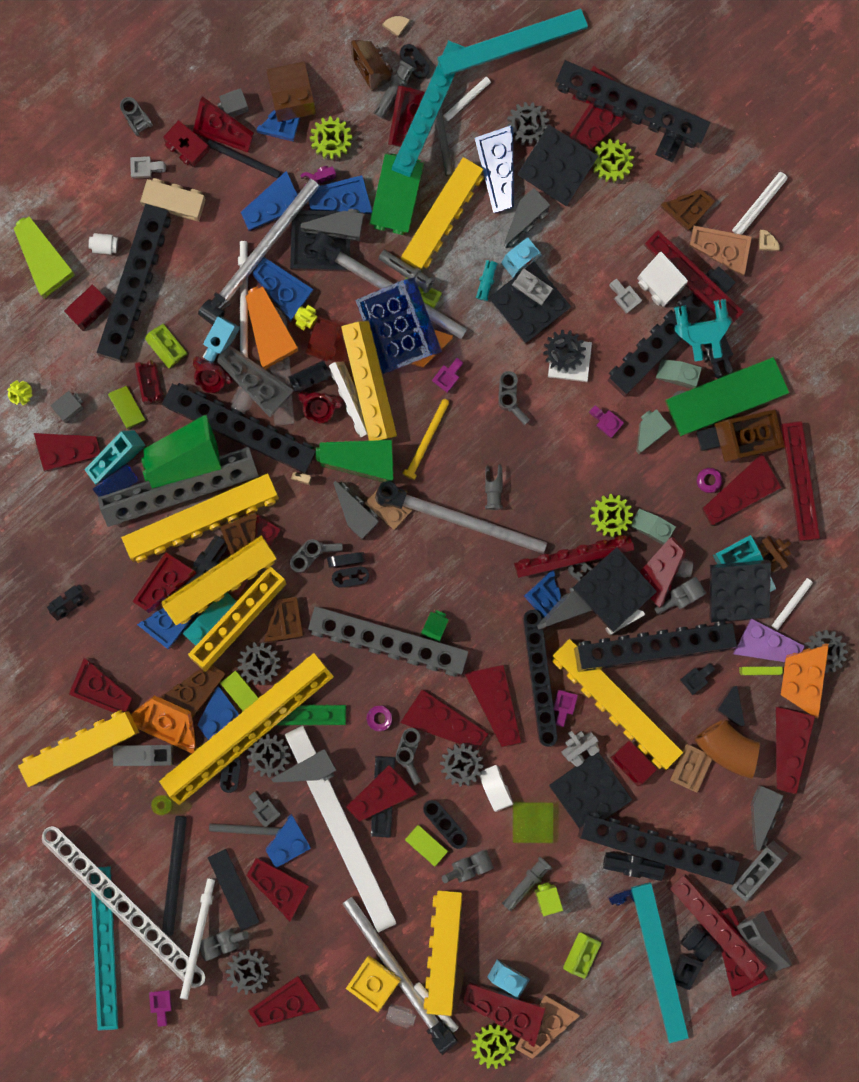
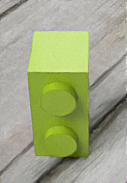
M549 882L538 885V889L534 891L541 914L547 916L563 911L556 886L549 884Z

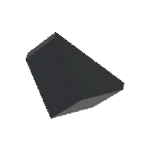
M732 686L715 711L737 726H744L737 686Z
M680 954L673 974L676 985L690 990L703 963L698 959Z

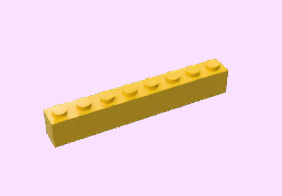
M265 474L121 538L130 559L133 562L137 561V563L147 560L149 555L154 553L155 555L161 554L172 545L174 547L180 546L185 543L184 540L191 537L192 539L198 538L203 535L202 532L209 529L214 531L220 528L221 524L239 519V516L245 513L249 515L257 512V508L264 505L269 507L275 504V500H278L279 497L269 475Z
M568 639L552 655L554 658L553 664L560 670L564 668L568 672L567 678L574 684L578 682L583 687L581 692L588 698L592 696L597 701L595 706L601 712L606 710L611 715L609 720L615 726L620 724L625 729L623 734L631 741L635 739L639 743L637 748L644 755L648 753L653 758L651 762L658 769L663 768L667 770L683 752L600 669L578 672L574 648L577 646Z

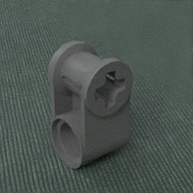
M126 97L121 100L120 109L137 137L146 128L153 127L150 119L142 111L134 98ZM127 104L135 106L131 112L125 111L124 108Z

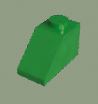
M438 610L435 613L430 612L421 635L439 642L449 621L446 618V614Z

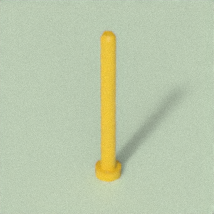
M443 399L408 470L404 469L402 473L404 476L415 480L417 467L449 405V400Z

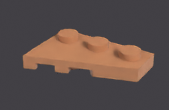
M693 226L689 246L744 276L752 237Z
M546 995L543 996L539 1005L546 1007L536 1046H531L528 1044L529 1042L521 1037L515 1046L516 1050L532 1059L580 1016Z

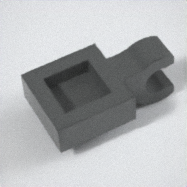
M256 792L249 795V799L257 807L252 812L264 827L281 815L269 799L263 802Z

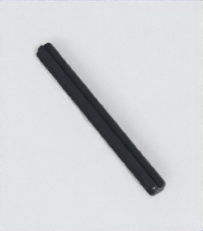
M179 815L175 816L162 924V932L166 936H173L187 822V817Z

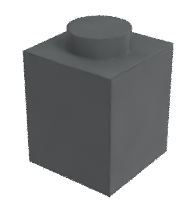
M241 88L219 96L220 103H217L218 108L231 117L249 111Z
M70 391L50 405L65 423L84 409L81 405L83 400L77 393L72 394Z

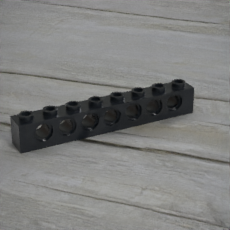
M567 60L564 61L554 85L561 93L568 94L569 92L576 95L575 98L580 101H590L599 109L604 110L606 108L611 110V113L617 117L625 116L636 125H646L650 131L655 133L660 131L666 134L667 138L674 141L677 139L684 142V145L690 148L700 147L710 125V122ZM579 79L582 85L574 86L572 80ZM597 87L599 88L600 93L593 94L591 93L590 88ZM614 94L618 97V101L611 102L608 96ZM633 102L636 105V109L630 110L626 104ZM644 111H653L654 117H647ZM663 118H670L673 124L665 125ZM681 126H688L691 132H682Z
M145 203L96 352L101 357L122 363L123 358L126 359L129 347H127L129 340L133 339L135 333L133 326L135 321L138 322L141 310L139 308L141 302L144 303L147 297L145 289L147 284H151L153 278L151 271L153 265L156 266L158 263L159 254L157 253L159 247H163L166 236L163 234L165 228L168 229L171 224L172 218L169 217L168 210ZM152 224L159 226L156 232L149 231V227ZM145 243H152V248L149 251L142 249ZM145 261L146 267L139 270L136 268L138 262ZM133 280L140 281V285L137 288H131L130 284ZM128 298L134 299V304L130 307L124 306V302ZM121 317L128 318L127 324L123 326L118 324V320ZM116 335L122 336L119 344L112 343V339Z
M719 266L715 270L711 268L705 274L725 294L736 283ZM693 292L688 298L684 296L677 303L680 306V312L681 306H687L688 321L691 324L697 323L710 310L703 302L700 307L693 304L692 300L698 298ZM670 310L663 317L665 321L661 325L657 323L649 331L652 335L647 340L643 337L636 345L638 349L634 353L630 351L622 359L624 363L620 367L616 365L608 373L610 375L608 382L624 397L682 339L676 332L673 335H669L665 331L666 326L674 328L677 325L675 311ZM652 340H659L661 348H654L651 344ZM641 353L645 354L648 357V361L645 363L640 362L638 355ZM627 367L632 368L634 375L631 377L626 376L624 369Z
M172 383L162 403L163 407L195 421L204 416L199 413L200 408L208 406L210 411L207 414V418L213 431L303 474H307L316 455L312 445L305 442L299 444L295 442L296 438L285 433V436L277 433L278 429L267 425V427L259 425L260 421L253 417L247 419L242 416V412L234 408L230 411L224 408L225 404L217 400L211 402L206 399V395L198 391L195 394L188 391L189 387L184 384L178 383V385ZM185 397L192 399L190 406H182V400ZM221 414L228 416L227 421L223 424L217 422V418ZM237 423H244L246 425L244 431H235ZM256 431H261L264 434L263 438L259 441L253 439V434ZM275 439L281 441V446L278 449H273L270 446L271 442ZM291 448L299 450L297 457L292 458L288 455Z
M726 621L714 623V626L707 627V624L696 625L695 629L688 630V627L676 628V632H669L666 629L657 631L656 635H649V632L637 634L635 638H630V635H624L614 641H611L610 638L598 640L599 643L591 644V641L580 642L579 646L574 648L578 672L732 650L737 647L733 623L726 624ZM709 633L716 635V642H712L709 639ZM691 635L697 638V645H693L690 642ZM671 638H674L678 641L677 648L671 645ZM652 641H655L659 644L658 651L652 649ZM632 644L639 646V653L632 651ZM613 647H618L620 649V656H615L613 654ZM593 650L600 651L601 659H596L593 656Z
M590 812V815L584 814L577 836L581 839L727 884H734L740 862L734 860L735 856L723 853V856L715 854L716 850L704 847V850L696 848L697 844L686 841L684 845L678 843V838L668 835L666 839L658 837L659 832L648 829L647 833L639 831L640 827L633 824H628V827L620 825L621 821L609 818V821L601 819L602 815ZM604 824L607 828L606 833L599 835L597 829L600 825ZM623 830L626 834L625 839L618 841L617 833ZM639 836H643L645 840L641 847L636 846V839ZM658 842L663 844V850L660 853L655 851V845ZM677 848H681L682 856L676 859L674 851ZM696 854H700L701 861L695 865L693 857ZM714 860H719L720 867L717 870L712 869Z

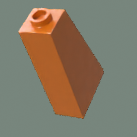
M257 286L249 290L248 295L245 297L260 362L264 370L299 350L263 286L260 288Z

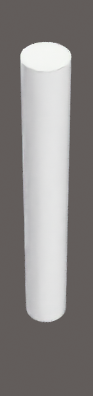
M487 77L481 80L443 115L446 121L452 119L487 87L491 81Z
M806 578L771 625L773 628L778 630L813 584L811 580Z
M418 982L414 989L424 999L428 997L429 992ZM438 1015L452 1032L459 1028L450 1016Z

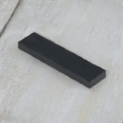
M375 756L374 779L389 765L395 770V757ZM392 806L372 815L371 837L391 838Z
M227 849L207 857L241 931L259 923L257 914Z

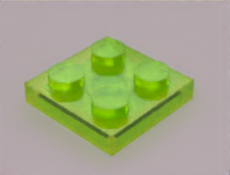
M513 802L512 842L553 843V803Z

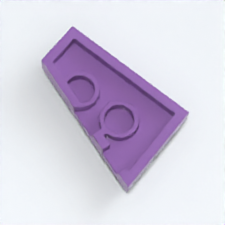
M750 619L733 654L785 662L786 655L800 653L804 646Z

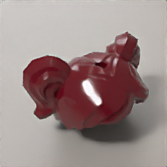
M199 356L193 358V366L196 369L194 383L197 386L200 385L205 392L215 393L223 388L225 383H232L233 378L221 366L212 362H205Z
M302 391L298 395L300 402L303 403L305 418L319 424L331 420L334 410L340 408L344 401L340 396L330 397L326 393L319 392L310 394Z

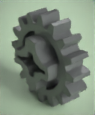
M524 102L523 107L519 104L516 105L517 111L513 109L510 111L512 116L507 118V121L510 122L507 124V127H513L515 142L520 139L522 140L521 145H524L525 141H528L530 146L533 140L538 142L539 136L541 137L547 127L545 124L549 123V119L544 118L547 112H540L542 106L535 108L534 102L531 103V106ZM537 118L540 119L541 127L536 122ZM515 120L520 126L519 130L515 127ZM530 121V122H531V125H528V126L526 127V126L524 125L525 122L527 123V122Z
M823 630L822 634L820 631L815 632L816 637L813 635L809 636L811 642H805V645L808 649L821 647L822 644H829L826 661L831 664L826 665L825 673H828L829 670L835 672V666L841 668L842 664L840 661L847 660L843 657V654L848 653L847 650H843V647L847 644L841 643L842 636L835 637L836 632L834 631L830 634L828 630ZM826 638L830 642L824 643L821 639Z
M255 642L253 643V648H250L248 645L246 646V653L240 652L244 657L243 659H238V662L242 663L238 670L244 671L241 677L248 676L246 682L249 683L251 680H254V685H257L258 681H261L262 685H265L266 679L272 682L271 676H278L275 670L281 669V666L276 665V662H279L281 659L275 658L278 652H271V645L264 648L265 644L262 642L260 647H258ZM260 650L267 652L271 658H264ZM253 652L252 660L246 663L248 656ZM258 658L265 663L261 666V672L258 667H254V663L257 662ZM272 665L271 671L265 675L266 668ZM248 670H255L258 677L252 676Z
M266 734V739L261 737L258 743L255 742L253 744L254 748H248L252 752V755L247 756L248 759H252V762L248 765L255 766L254 773L259 770L261 771V777L267 773L268 778H271L273 772L277 776L279 775V769L282 771L286 770L283 765L290 763L286 760V757L291 756V754L286 753L285 750L289 746L283 747V739L278 742L277 735L270 739V735ZM264 743V749L261 753H256L258 747ZM272 743L276 744L281 749V752L274 750ZM268 746L270 753L274 754V758L270 760V766L267 758H264V754H267ZM277 759H282L281 763L273 769V763ZM256 760H261L265 764L266 769L259 766Z
M456 743L454 744V750L449 747L447 748L449 754L442 755L446 760L440 762V765L445 766L441 773L446 772L448 774L445 779L451 778L452 785L457 781L459 782V787H462L464 782L469 786L471 785L470 780L476 782L478 780L476 775H482L479 768H483L484 765L480 764L479 761L483 757L477 756L479 750L473 751L472 744L466 748L465 743H462L461 747ZM463 752L469 753L472 757L465 756ZM454 754L455 760L453 764L449 765L450 758ZM460 760L466 763L470 762L464 767V770L462 767H455L460 763ZM472 765H475L474 772L470 775L469 769ZM452 772L459 773L462 778L455 776Z
M250 949L247 950L246 954L241 950L239 952L240 957L233 955L234 962L229 961L227 963L231 967V969H226V973L230 974L227 981H233L231 988L237 986L238 993L242 989L245 990V995L248 994L249 990L256 993V987L262 989L263 985L261 982L267 983L268 981L264 976L270 974V971L265 970L269 964H263L262 961L265 957L258 958L257 951L252 955ZM242 959H250L248 963H238ZM256 962L261 968V973L256 970ZM248 967H250V972L253 973V975L249 974L248 977H246L244 975L245 972L243 971V969L246 970ZM234 970L239 973L240 981L236 979ZM250 980L257 981L253 985H246V983Z

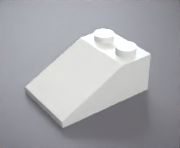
M662 252L650 262L637 278L639 286L644 291L648 290L653 295L651 297L658 306L661 304L663 307L672 301L688 282Z

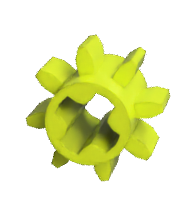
M307 305L306 309L301 306L294 316V319L297 320L296 326L303 331L306 327L312 329L318 320V316L315 315L316 309Z
M16 380L7 389L9 400L16 405L20 402L22 405H25L33 396L31 394V386L24 381L19 383Z

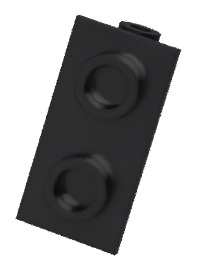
M681 126L682 132L686 133L689 127ZM664 134L655 155L673 163L682 141L678 139L676 141L671 140Z
M322 360L288 376L295 393L298 391L301 393L302 390L311 387L314 383L317 384L328 380L331 374L325 361Z
M80 584L74 585L64 592L67 597L66 600L60 595L47 606L49 613L57 621L65 618L72 610L82 606L89 599V596L84 592Z

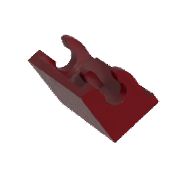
M92 284L64 312L84 331L112 304Z
M149 360L147 363H134L142 402L147 405L164 401L156 362Z
M630 740L624 743L610 757L636 786L642 785L657 770Z

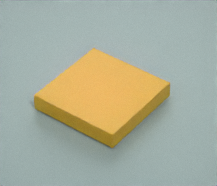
M368 956L346 989L376 1012H379L401 981V978L371 956Z

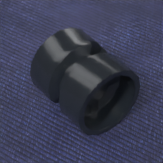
M695 924L684 935L680 944L688 951L693 950V955L703 962L712 954L718 942L711 935L705 936V930L698 924Z

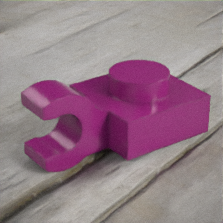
M323 166L317 169L318 172L314 175L309 172H304L300 175L301 179H313L318 184L336 178L333 166Z
M456 358L449 368L443 365L432 379V382L448 393L459 379V376L455 373L461 368L463 362Z
M596 405L589 411L599 421L596 427L609 438H612L624 423L610 410L604 414Z
M560 690L557 691L553 707L555 711H559L555 723L556 726L564 727L566 715H573L578 695Z
M170 990L149 992L151 1013L157 1012L158 1027L166 1026V1011H172Z

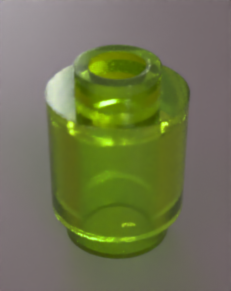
M158 795L152 800L151 808L155 814L165 815L172 810L173 801L168 795ZM160 801L165 803V807L163 809H160L158 807V803Z

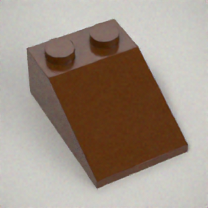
M352 40V60L370 90L374 91L391 81L393 70L388 62L384 63L381 58L383 53L379 46H374L372 41Z
M305 61L266 69L278 122L316 114Z
M775 409L715 424L724 462L785 447Z

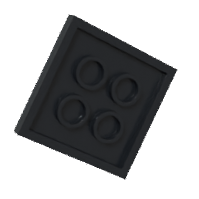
M548 124L517 175L567 206L598 158V155Z
M300 210L292 220L291 270L349 271L336 262L332 265L328 259L320 260L314 257L308 249L317 234L301 232L300 228L302 223L341 211ZM331 237L335 241V246H341L343 248L341 252L350 257V239Z
M535 262L531 263L525 270L553 288L542 306L512 286L519 274L488 298L524 344H527L571 308V305Z
M617 547L572 587L611 632H614L657 592Z
M769 560L710 565L709 619L711 623L770 617L771 562Z
M599 752L595 755H590L581 765L573 767L549 784V787L579 829L584 814L590 815V812L602 815L601 819L605 820L632 801V798Z

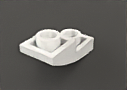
M494 765L481 771L480 779L494 811L497 812L513 805L508 786L504 784L499 766Z

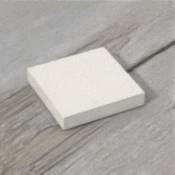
M560 339L555 343L560 344L564 342V339ZM571 341L573 349L577 350L576 345ZM584 341L581 347H586V351L581 352V354L585 355V359H579L582 365H575V371L569 368L568 373H565L564 369H561L558 373L557 367L550 369L552 364L550 362L548 377L587 382L592 342ZM563 347V349L560 350L562 351L563 356H565L566 353H569L567 352V348ZM552 353L553 358L558 362L556 354ZM568 359L565 361V364H569L575 359Z

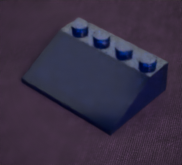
M415 277L399 281L355 300L362 320L369 321L379 365L383 374L442 352Z

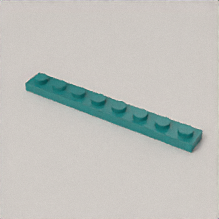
M448 40L442 55L465 47ZM439 63L392 166L393 171L408 177L413 172L456 74L444 77Z

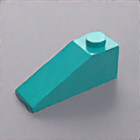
M135 430L121 431L84 470L95 485H98L132 460L146 445Z
M227 592L224 593L225 596L221 600L213 602L183 633L195 646L237 602Z

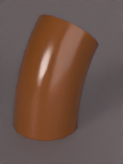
M726 719L714 723L695 737L694 740L698 746L718 765L737 775L753 779L760 742L741 735Z

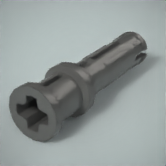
M402 60L399 62L400 66L395 75L391 76L392 82L373 112L382 119H385L396 99L398 86H407L408 78L416 70Z
M386 249L382 251L378 260L408 278L410 284H415L422 288L424 293H427L435 282L434 277H428L421 272L420 268L414 269L389 253ZM391 261H394L395 263L399 264V265L402 266L404 269H402L401 267L397 266L396 264H394V263L391 262Z
M542 857L538 858L539 861L531 870H527L526 877L502 902L509 911L512 912L536 883H541L542 877L549 870L553 869Z

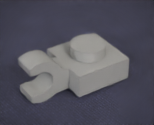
M150 156L130 157L132 179L152 178V172H166L164 161L151 162Z
M617 279L609 284L610 288L617 294L614 300L626 314L642 301L630 285L625 289Z

